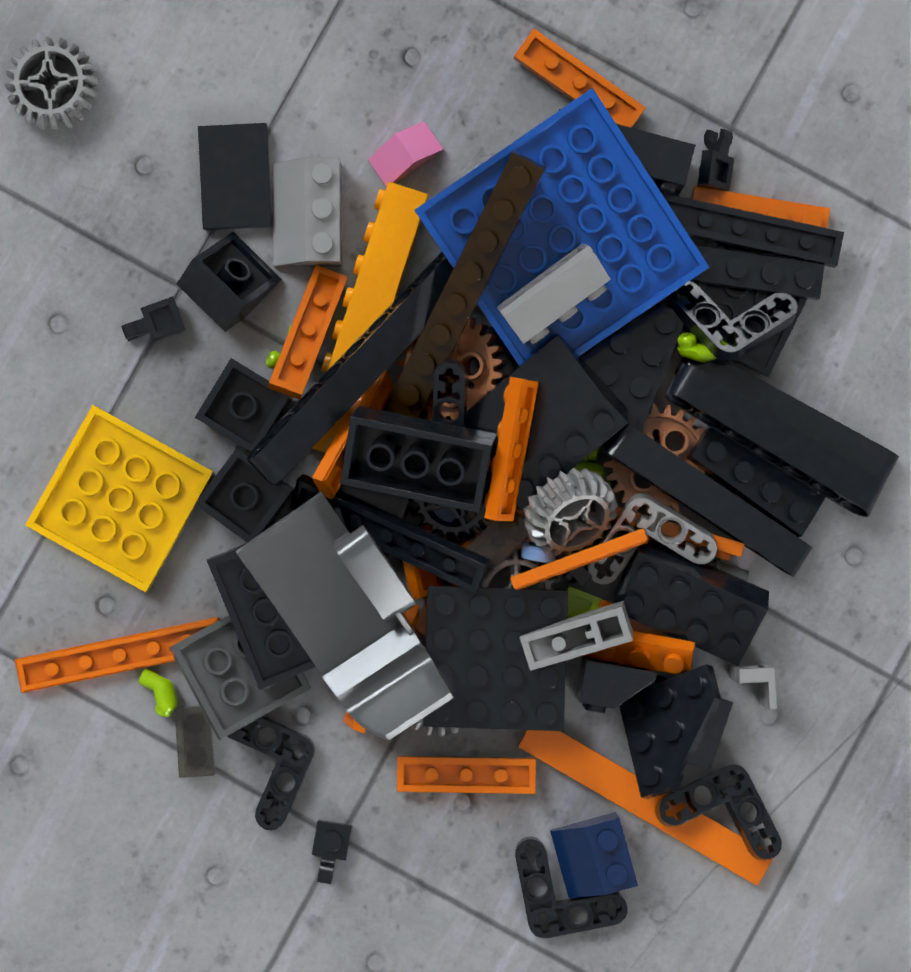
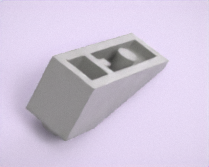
M624 601L521 635L520 641L529 669L532 671L633 641L634 632Z

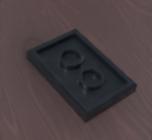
M267 123L198 126L203 230L272 227Z

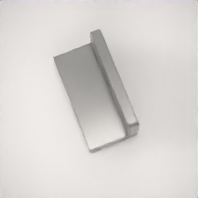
M765 663L739 664V666L729 664L730 678L740 684L758 683L759 704L768 710H777L775 667Z

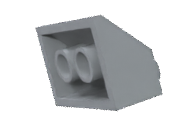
M302 157L273 164L274 267H315V264L321 267H342V164L340 157Z
M581 244L496 308L523 344L528 340L534 344L550 332L547 328L548 325L557 319L562 323L578 311L576 305L586 297L589 301H592L607 290L604 284L611 279L591 247Z

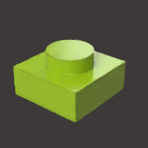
M568 586V618L599 607L601 598Z

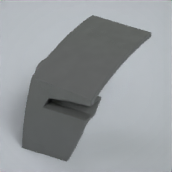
M322 492L236 551L239 558L315 664L324 681L349 715L363 728L389 741L454 698L430 654L404 614L417 605L413 596L365 526L362 525L350 533Z

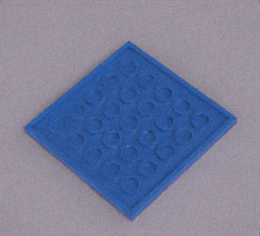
M593 88L414 210L454 268L511 153L515 150L547 167L477 303L519 366L557 333L578 355H581L709 268L707 262ZM579 245H589L611 279L604 284L607 290L592 301H589L586 297L576 305L578 311L566 321L561 323L557 319L548 325L547 328L550 332L536 343L532 344L528 340L523 344L496 307Z

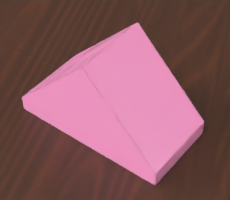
M424 121L395 133L368 161L387 187L388 181L397 183L443 152L444 149Z

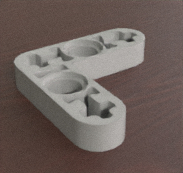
M645 493L635 494L627 501L611 525L612 528L607 531L599 543L602 544L612 540L613 535L618 531L625 530L629 533L637 531L630 524L636 514L634 506L641 507L645 503L648 504L649 515L642 514L636 522V527L644 528L647 535L696 564L710 562L717 553L715 538L709 531ZM626 518L630 523L624 522L623 520ZM674 520L681 525V531L677 536L667 537L662 533L661 527L666 521ZM688 530L692 531L690 539L696 543H701L703 540L707 541L708 552L701 550L698 554L694 553V545L685 540ZM637 547L614 555L610 561L611 572L605 570L602 574L598 573V565L596 563L603 564L607 558L589 564L588 572L592 576L591 579L599 584L612 583L619 576Z

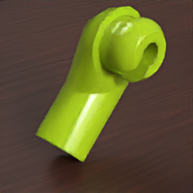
M145 668L138 680V684L154 691L155 712L159 716H171L178 704L174 684L169 679Z

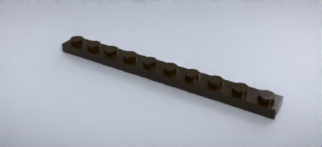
M515 150L511 153L383 411L416 418L420 417L433 391L435 370L443 361L450 358L547 167Z

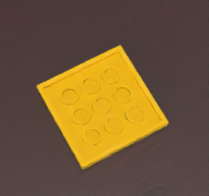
M92 404L25 526L138 589L148 592L196 507L195 503L203 494L215 472Z

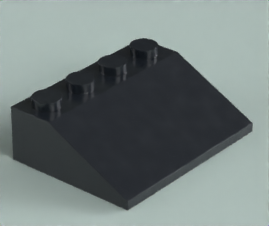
M558 333L467 410L466 428L497 434L498 425L503 418L505 407L504 391L507 385H509L510 377L539 382L516 504L521 510L529 505L528 497L537 494L536 486L543 487L548 483L547 477L553 480L558 477L560 471L567 474L573 467L577 466L629 423L628 408ZM497 437V439H496L495 450H494V456L496 455V450H497V445H498V437Z

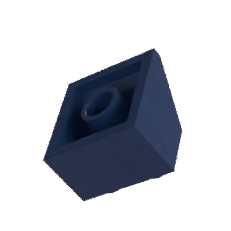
M616 812L550 830L568 898L607 895L638 886L620 818Z

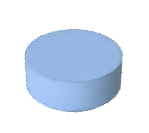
M532 541L522 544L521 557L524 559L547 563L553 562L556 559L553 550L544 553L542 548Z

